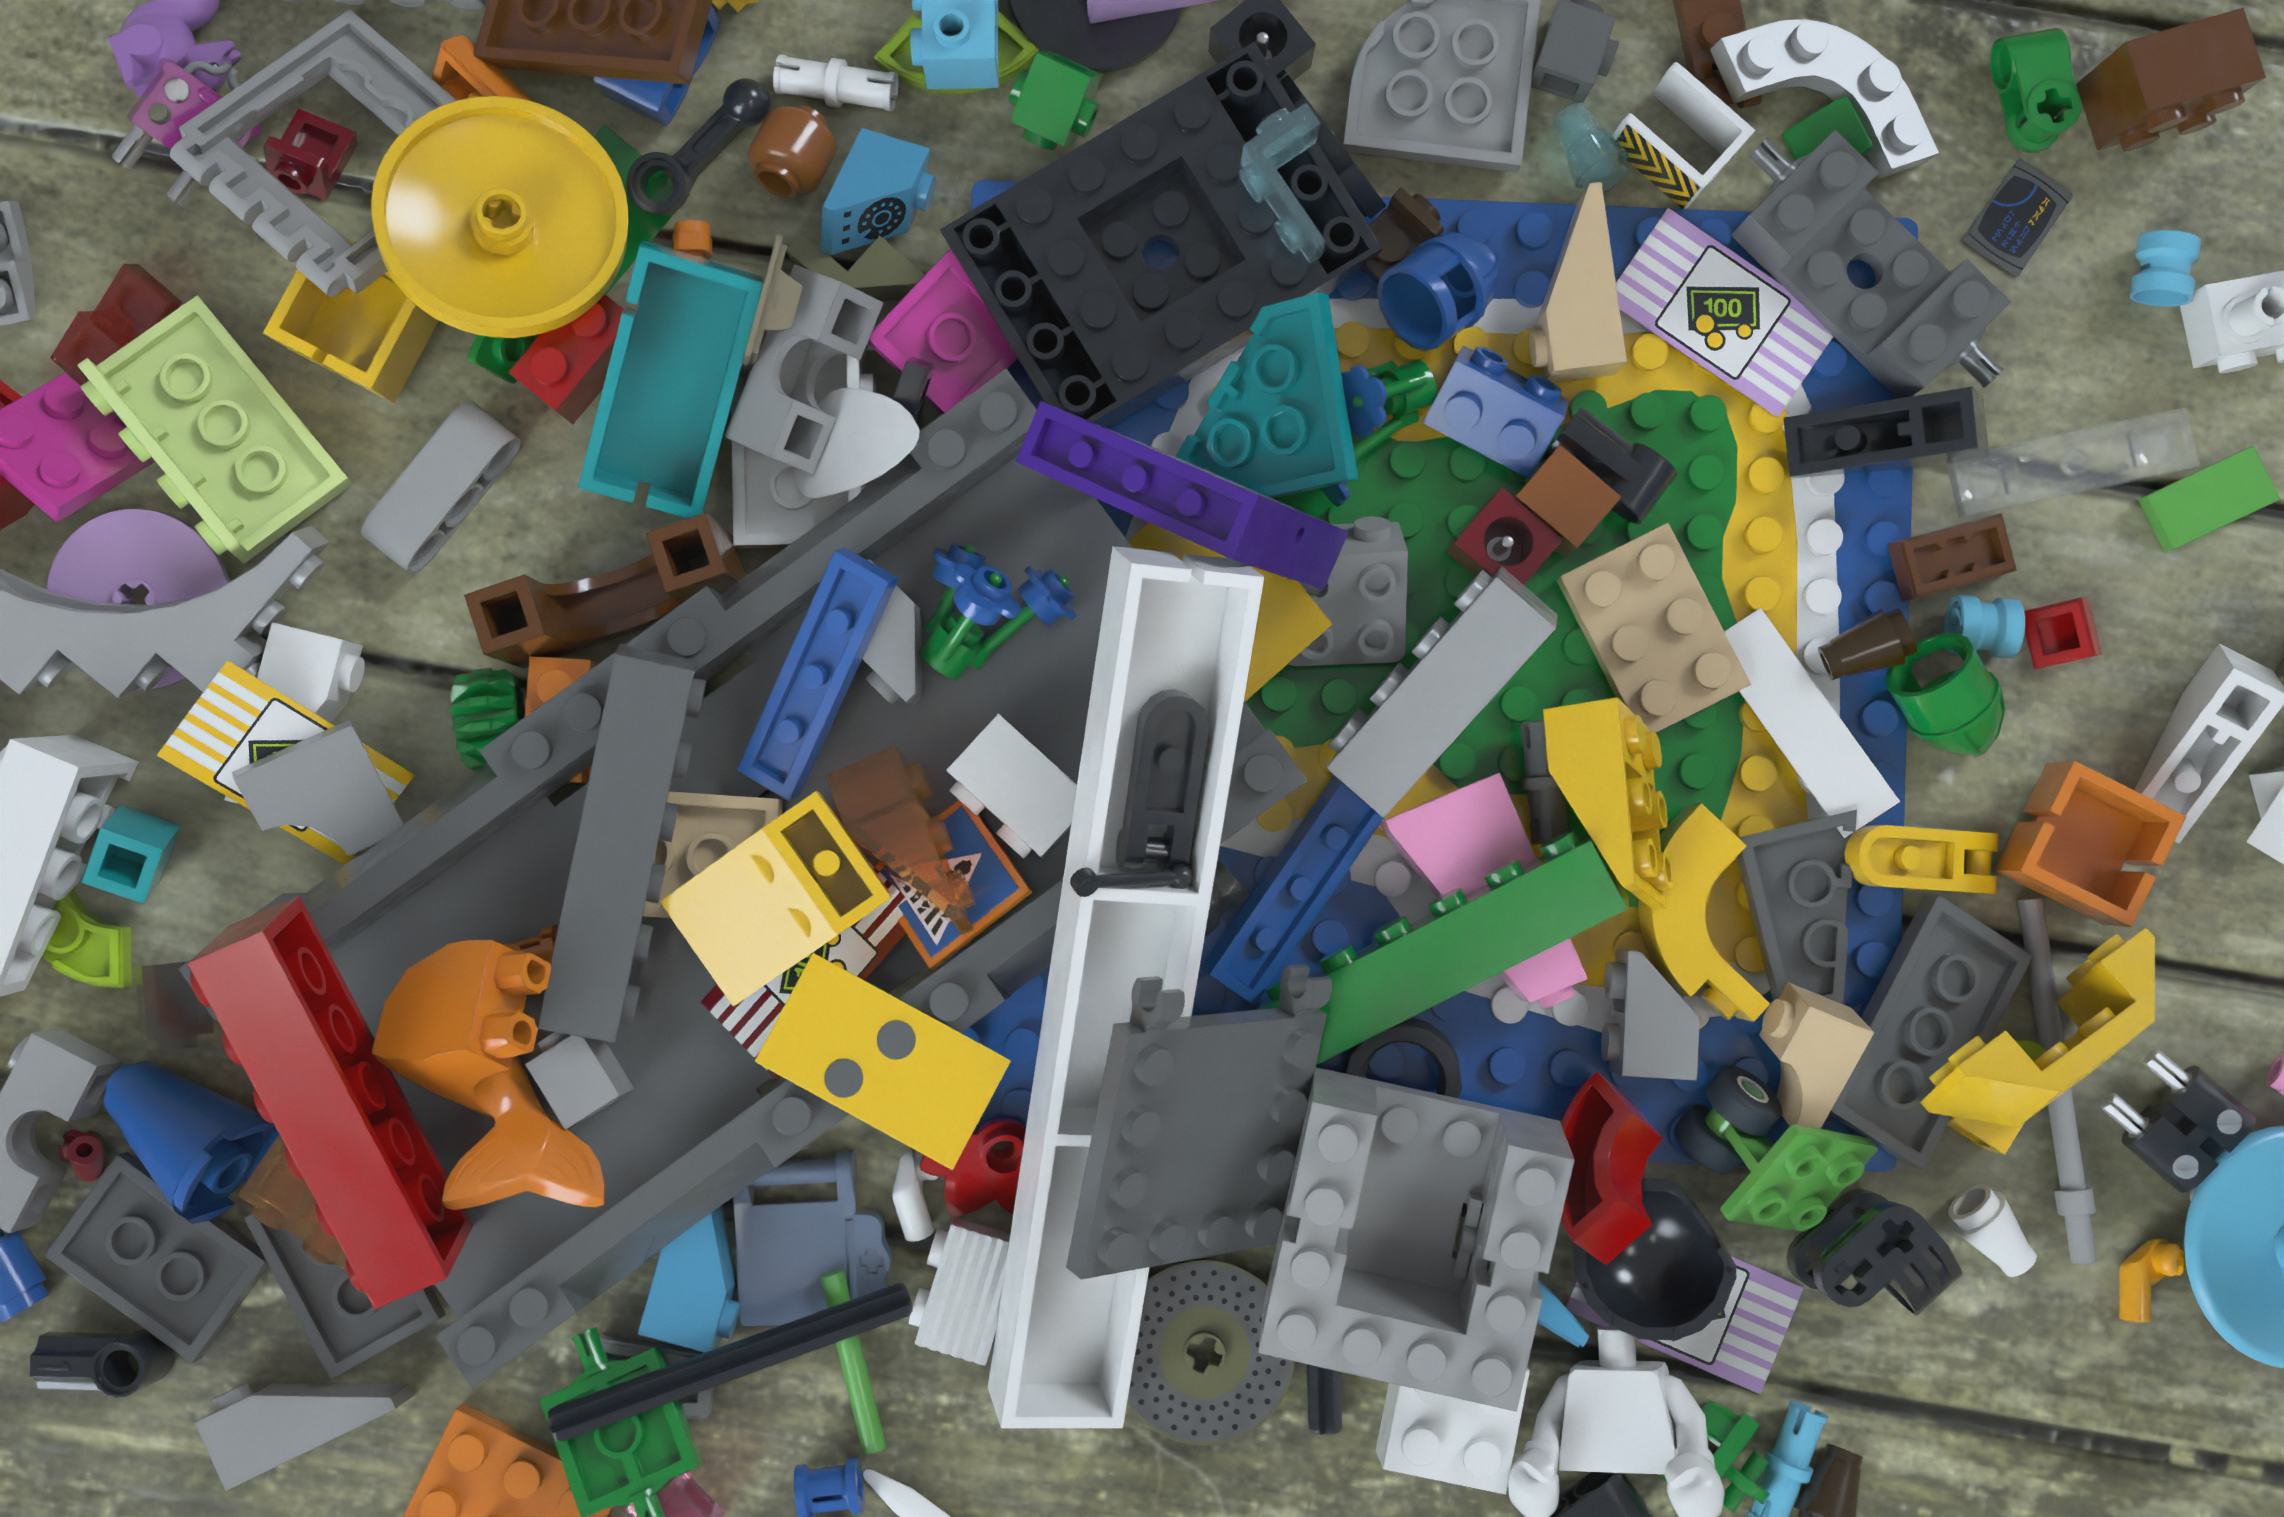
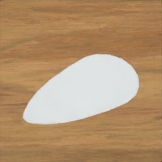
M840 388L832 391L817 404L823 412L837 417L814 475L793 467L795 483L802 495L813 499L835 495L862 486L882 476L914 449L919 439V427L913 416L900 403L885 395L852 388Z

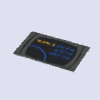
M2019 158L1963 238V242L2014 277H2018L2072 199L2073 194Z

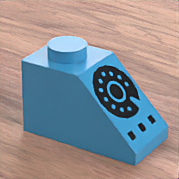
M861 128L822 207L820 252L833 255L873 243L879 236L887 239L907 233L918 209L927 211L934 195L936 176L928 174L930 148Z

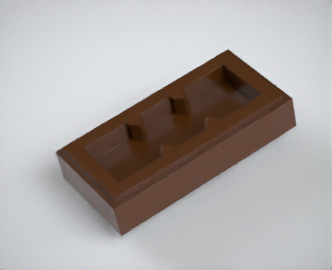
M2002 513L1887 544L1902 602L2017 571Z

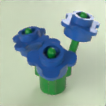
M952 543L949 551L935 547L932 554L935 555L934 560L937 563L931 576L947 586L936 612L924 627L930 635L919 649V653L928 665L951 679H960L970 665L981 669L991 653L1035 615L1048 626L1053 625L1065 615L1071 620L1077 617L1076 612L1069 604L1075 598L1073 591L1068 586L1069 580L1064 576L1061 577L1052 568L1043 573L1040 569L1036 571L1029 565L1024 569L1029 579L1018 587L1021 597L1026 602V605L1021 609L1020 604L1013 599L1010 593L1012 584L1008 577L994 567L983 566L986 557L976 552L973 545L962 546ZM954 604H956L963 615L952 613L950 616ZM1002 615L1010 618L986 640L980 642L984 634L975 622L990 626L996 624Z

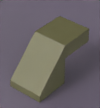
M803 233L786 250L793 264L845 283L881 302L902 300L925 275L881 236L872 243L848 272L827 253L820 252V247Z

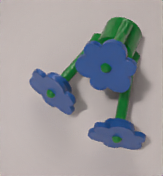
M1414 359L1397 366L1394 361H1389L1372 368L1358 365L1351 368L1350 371L1341 372L1350 429L1356 436L1360 438L1366 437L1353 447L1355 461L1365 456L1398 430L1419 421L1418 410L1432 405L1437 396V386L1435 378L1426 363L1420 359ZM1393 414V418L1385 423L1386 415ZM1345 483L1319 488L1320 491L1324 492L1328 500L1337 507L1345 503V500L1350 497Z

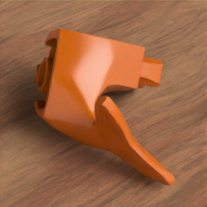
M466 940L449 943L409 967L384 1002L372 1054L383 1065L419 1086L495 1120L494 1127L460 1158L445 1182L442 1203L445 1208L458 1210L476 1207L525 1191L582 1207L596 1208L603 1206L606 1187L599 1160L590 1146L568 1129L565 1130L561 1124L546 1114L519 1057L521 1054L534 1050L538 1032L534 1018L523 1013L527 995L540 994L543 990L547 989L552 967L549 962L530 952L514 951L494 940Z

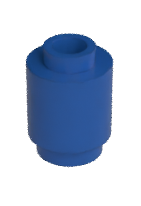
M0 1229V1321L4 1322L49 1296V1293L42 1283L48 1278L20 1232L16 1231L5 1235L2 1229Z

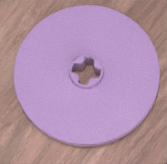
M123 509L100 515L80 526L69 536L52 562L46 589L98 603L133 604L135 599L129 592L130 589L147 588L149 593L144 601L147 605L195 598L220 589L230 583V579L220 555L187 522L175 516L154 510ZM171 666L166 675L152 689L173 685L187 678Z

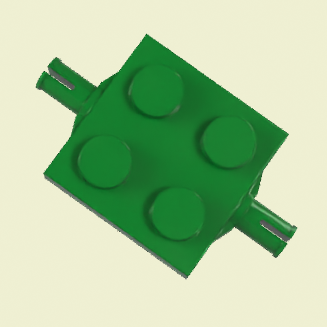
M597 1327L582 1332L583 1334L574 1335L571 1339L574 1341L585 1372L581 1373L568 1387L539 1399L547 1423L548 1411L552 1407L666 1367L661 1349L652 1348L625 1361H608L597 1332ZM680 1400L566 1441H556L553 1437L581 1517H591L610 1507L633 1504L637 1517H665L657 1493L662 1491L672 1479L704 1465Z

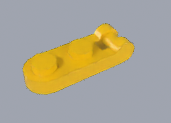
M1870 825L1861 827L1856 832H1853L1846 844L1844 853L1845 864L1850 866L1853 871L1852 877L1860 884L1874 887L1996 894L1997 876H1991L1992 852H1998L1999 834ZM1966 851V873L1964 874V854Z

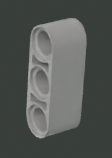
M467 401L462 403L447 417L372 509L361 527V535L409 574L420 571L435 557L508 467L520 448V438L475 402Z

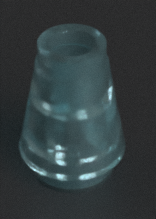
M1576 103L1567 107L1554 118L1552 124L1557 131V136L1576 188H1584L1585 190L1589 183L1602 182L1603 193H1606L1628 176L1630 168L1626 163L1628 158L1627 151L1593 114L1587 110L1583 103Z

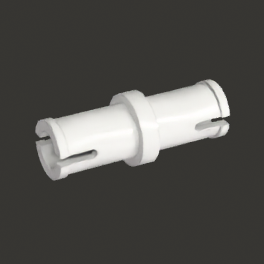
M779 54L776 59L777 65L782 66V68L774 66L773 87L776 94L786 93L824 99L827 106L841 108L843 103L882 108L885 111H893L895 108V100H891V98L897 99L899 78L897 72H882L847 66L845 59L831 58L829 63Z

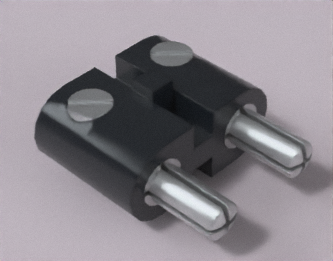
M2153 1049L2149 1054L2176 1076L2174 1078L2149 1056L2146 1055L2144 1057L2143 1064L2167 1084L2158 1094L2163 1099L2153 1109L2147 1106L2139 1114L2116 1093L2108 1095L2106 1098L2132 1119V1123L2105 1100L2101 1103V1109L2125 1129L2121 1140L2122 1143L2178 1192L2185 1193L2196 1188L2219 1165L2214 1160L2224 1150L2231 1153L2252 1130L2256 1117L2198 1066H2191L2182 1070L2159 1049Z

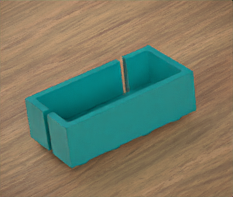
M642 240L639 245L625 300L636 305L639 303L638 310L626 306L621 315L578 484L579 489L633 503L637 485L640 481L650 484L645 507L688 519L702 514L764 284L763 276Z

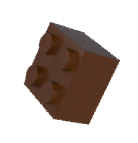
M2240 8L2126 41L2076 83L2097 150L2121 144L2123 152H2127L2155 142L2160 138L2159 132L2177 127L2179 135H2186L2217 122L2215 114L2228 111L2244 103L2243 93L2265 79L2266 76L2244 8Z

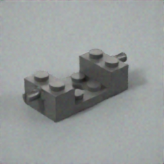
M1836 130L1812 153L1797 159L1794 163L1768 137L1748 156L1774 183L1770 186L1765 200L1740 224L1731 236L1897 399L1911 397L1926 388L1944 369L1958 362L1983 388L1989 385L2004 370L1978 343L1981 341L1986 327L2011 301L1968 259L1951 271L1936 259L1864 188L1879 172ZM1862 260L1873 268L1875 283L1872 288L1861 289L1850 282L1847 276V266L1850 261Z

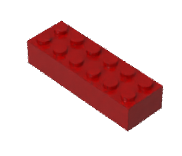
M300 895L229 925L187 963L191 970L190 982L192 989L204 1006L212 1008L223 1029L222 1041L228 1056L235 1064L242 1065L254 1086V1101L260 1115L265 1121L274 1123L285 1143L284 1153L288 1167L296 1178L305 1180L316 1200L315 1212L320 1226L326 1234L335 1236L346 1256L345 1265L351 1283L358 1291H365L373 1308L377 1309L447 1279L473 1225L465 1209L450 1210L443 1205L442 1197L448 1177L392 1070L383 1065L372 1054L375 1038Z

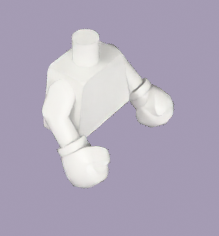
M1597 1327L1599 1360L1579 1361L1570 1368L1569 1373L1557 1378L1537 1414L1531 1441L1525 1444L1523 1453L1509 1472L1508 1487L1510 1501L1524 1517H1550L1556 1511L1559 1502L1558 1467L1559 1471L1665 1474L1667 1493L1679 1517H1718L1722 1512L1725 1493L1720 1476L1715 1469L1714 1456L1708 1450L1704 1412L1682 1380L1669 1375L1665 1362L1636 1361L1634 1336L1614 1327Z

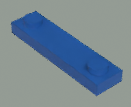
M847 548L834 551L737 771L788 801L800 796L899 578Z
M1334 775L1201 969L1255 1006L1384 818Z

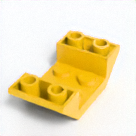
M2144 928L2125 942L2119 934H2116L2087 957V961L2066 977L2073 987L2056 1003L2079 1029L2077 1033L2064 1043L2060 1041L2033 1062L2007 1031L2001 1033L1988 1044H1985L1977 1036L1948 1058L1949 1062L1929 1077L1936 1087L1920 1103L1929 1113L2018 1128L2105 1063L2155 1021L2154 935L2147 928Z

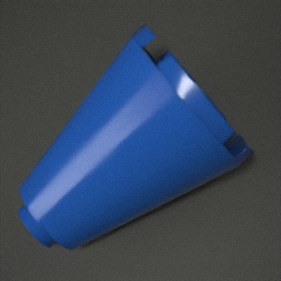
M141 1061L136 1064L131 1063L122 1066L113 1073L105 1087L106 1094L103 1101L105 1109L173 1210L191 1224L207 1222L235 1205L228 1196L242 1183L252 1189L273 1162L281 1143L280 1134L273 1129L275 1127L274 1123L265 1121L260 1113L151 1061Z

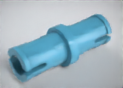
M1790 1400L1789 1409L1774 1449H1767L1763 1457L1769 1464L1766 1467L1760 1486L1768 1491L1770 1496L1764 1504L1754 1499L1753 1505L1747 1513L1748 1517L1790 1516L1801 1484H1808L1814 1470L1809 1466L1823 1426L1827 1423L1828 1416L1819 1410H1815V1413L1810 1412L1811 1406Z

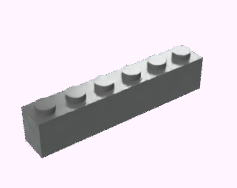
M623 644L618 646L611 671L551 960L552 969L548 987L545 989L538 1029L615 1043L619 1023L633 1024L640 986L628 984L632 962L646 963L653 926L641 924L645 901L659 903L666 870L665 865L654 864L659 840L672 842L679 810V804L667 802L672 778L685 781L693 744L680 740L685 716L698 719L706 680L693 678L697 660Z

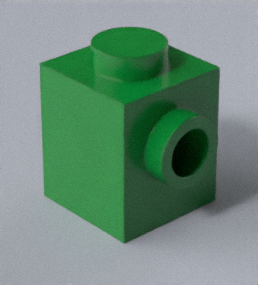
M1051 50L1036 52L1029 71L1022 69L1012 86L1008 101L1015 105L1010 122L1025 128L1022 134L1024 139L1048 150H1055L1057 144L1066 146L1074 143L1078 135L1086 138L1099 111L1100 105L1092 100L1103 74Z

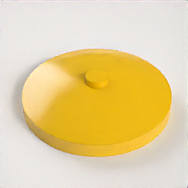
M483 96L458 100L426 113L408 126L392 143L382 159L373 184L371 215L374 234L380 255L391 277L404 294L419 308L439 321L465 332L495 338H516L546 333L560 328L587 312L601 299L616 278L623 262L628 237V205L622 180L614 163L598 141L582 126L562 113L536 102L505 96Z

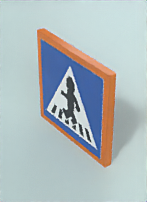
M960 800L956 801L875 866L907 898L898 906L903 913V916L898 921L929 969L933 971L1032 893V890L979 814L976 816Z

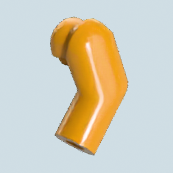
M2162 1238L2148 1240L2121 1263L2119 1268V1319L2130 1322H2151L2152 1286L2165 1276H2179L2186 1270L2185 1250L2179 1244L2169 1243L2166 1239Z

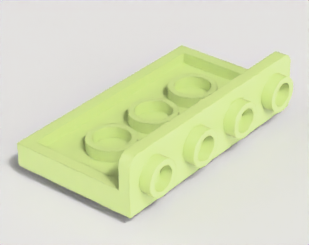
M198 295L97 366L88 357L77 364L89 379V381L80 386L82 391L104 416L115 411L127 427L118 433L119 436L143 463L151 457L157 462L165 474L156 479V481L180 509L189 503L203 519L194 526L195 529L218 555L229 550L245 564L353 485Z

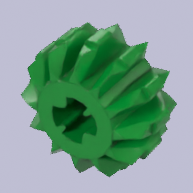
M492 668L472 670V673L457 675L450 691L452 704L449 710L452 715V731L455 734L456 749L460 752L461 761L464 765L473 771H478L488 764L479 750L525 718L523 692L519 688V681L507 669L492 670Z

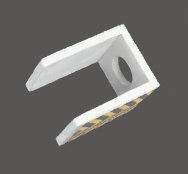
M1674 62L1663 76L1653 94L1716 149L1721 156L1704 175H1701L1631 113H1628L1621 121L1609 140V145L1680 208L1687 209L1756 130L1684 67Z

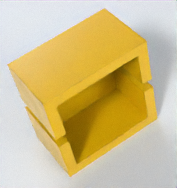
M347 239L351 244H355V242ZM297 269L263 333L287 349L336 374L338 373L347 380L395 404L439 320L426 313L410 300L395 283L388 271L358 294L347 287L338 295L329 297Z

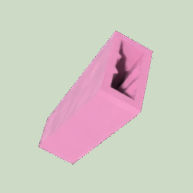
M1500 773L1485 777L1385 819L1380 823L1383 833L1436 898L1457 888H1461L1465 896L1487 885L1483 878L1485 874L1513 859H1517L1521 867L1536 860ZM1570 938L1499 973L1520 1000L1528 1003L1538 1000L1541 1008L1553 1006L1573 997L1575 991L1572 985L1587 979Z

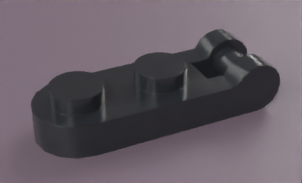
M1175 689L1161 691L1151 696L1141 708L1137 721L1123 826L1119 831L1116 844V859L1120 868L1140 869L1143 863H1161L1163 870H1170L1172 866L1177 864L1188 866L1209 725L1208 717L1203 707L1186 692ZM1150 824L1167 825V831L1163 834V837L1148 836Z

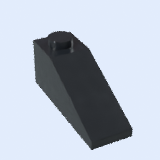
M1972 386L1783 418L1790 478L1928 467L1989 457L1984 399Z

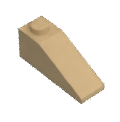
M1602 182L1589 183L1577 202L1535 324L1536 330L1529 333V354L1532 366L1534 368L1541 367L1542 377L1553 383L1615 375L1627 362Z

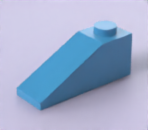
M722 1205L661 1249L639 1327V1335L704 1353L713 1350L720 1343L722 1337L727 1339L732 1337L739 1317L741 1303L732 1301L737 1280Z

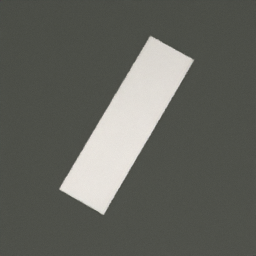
M1761 608L1724 631L1751 683L1750 686L1739 692L1828 816L1857 810L1856 830H1858L1900 802ZM1843 826L1836 827L1844 838L1853 833L1852 831H1843Z

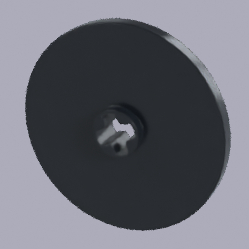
M1009 0L1012 14L1019 29L1039 51L1051 50L1098 73L1123 70L1151 56L1168 39L1176 25L1181 8L1090 24L1087 0Z

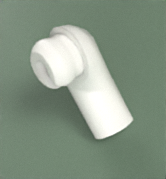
M913 1148L906 1151L900 1157L892 1192L893 1202L905 1239L911 1242L923 1240L934 1231L923 1196V1181L936 1180L938 1176H932L920 1170L919 1164L923 1154L918 1151L915 1152Z

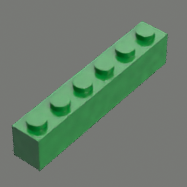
M1574 830L1560 834L1540 847L1544 856L1522 867L1517 859L1508 861L1485 874L1483 878L1487 885L1465 896L1461 888L1454 889L1428 904L1431 914L1411 924L1406 916L1397 918L1373 933L1376 942L1356 952L1353 946L1348 944L1319 960L1322 969L1307 978L1329 977L1332 980V992L1326 1005L1318 1008L1326 1013L1327 1016L1316 1065L1627 910L1629 896L1590 835L1587 833L1578 838ZM1280 979L1265 989L1269 997L1265 998L1257 1010L1278 1008L1281 993Z

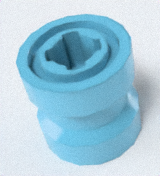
M2171 230L2151 231L2138 236L2135 258L2140 262V270L2142 271L2132 277L2129 298L2140 304L2161 307L2181 306L2192 302L2196 280L2190 275L2191 265L2199 260L2201 238L2188 232Z
M1954 595L1948 603L1943 623V633H1958L1968 637L1976 651L1986 650L1994 658H2014L2021 648L2025 632L2024 608L2021 601L2015 598L1999 597L1991 603L1981 602L1976 596ZM1946 649L1950 655H1959L1953 649Z

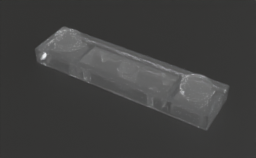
M2182 408L1989 449V457L1948 463L1946 466L1958 518L2191 470L2200 466L2187 409Z

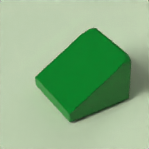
M1847 96L1831 102L1781 134L1795 161L1812 153L1834 130L1863 157L1873 146Z

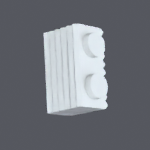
M957 1217L953 1219L949 1232L937 1229L927 1260V1265L937 1267L931 1291L919 1288L908 1323L919 1327L915 1340L916 1345L927 1347L930 1350L939 1351L943 1354H949L955 1358L975 1362L978 1365H986L997 1329L1010 1240L1009 1233Z

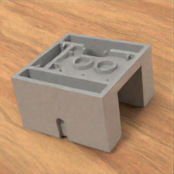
M1315 1067L1295 1165L1292 1171L1282 1224L1279 1230L1263 1303L1258 1353L1517 1412L1543 1300L1538 1284L1539 1272L1549 1273L1575 1160L1560 1121ZM1463 1203L1467 1204V1213L1459 1249L1454 1251L1453 1247ZM1482 1203H1483L1484 1206H1483L1482 1215H1481L1480 1224H1479L1478 1233H1477V1226H1478V1221H1479L1480 1212H1481ZM1473 1252L1472 1259H1471V1264H1470V1266H1469V1261H1470L1471 1253ZM1489 1260L1491 1261L1489 1270L1487 1271V1263Z

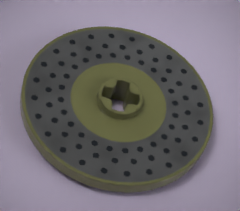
M1200 1258L1171 1264L1148 1277L1127 1403L1133 1412L1151 1429L1181 1443L1204 1446L1218 1445L1234 1441L1253 1432L1277 1410L1289 1389L1294 1373L1295 1361L1258 1353L1263 1303L1267 1284L1257 1275L1227 1261ZM1205 1336L1214 1339V1350L1221 1355L1218 1360L1208 1358L1203 1367L1194 1364V1353L1187 1348L1190 1343L1200 1345Z

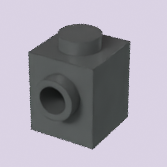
M1558 0L1548 21L1533 65L1531 87L1583 104L1594 85L1597 74L1607 77L1619 45L1618 41L1609 39L1616 17L1603 13V9L1599 5L1588 0Z

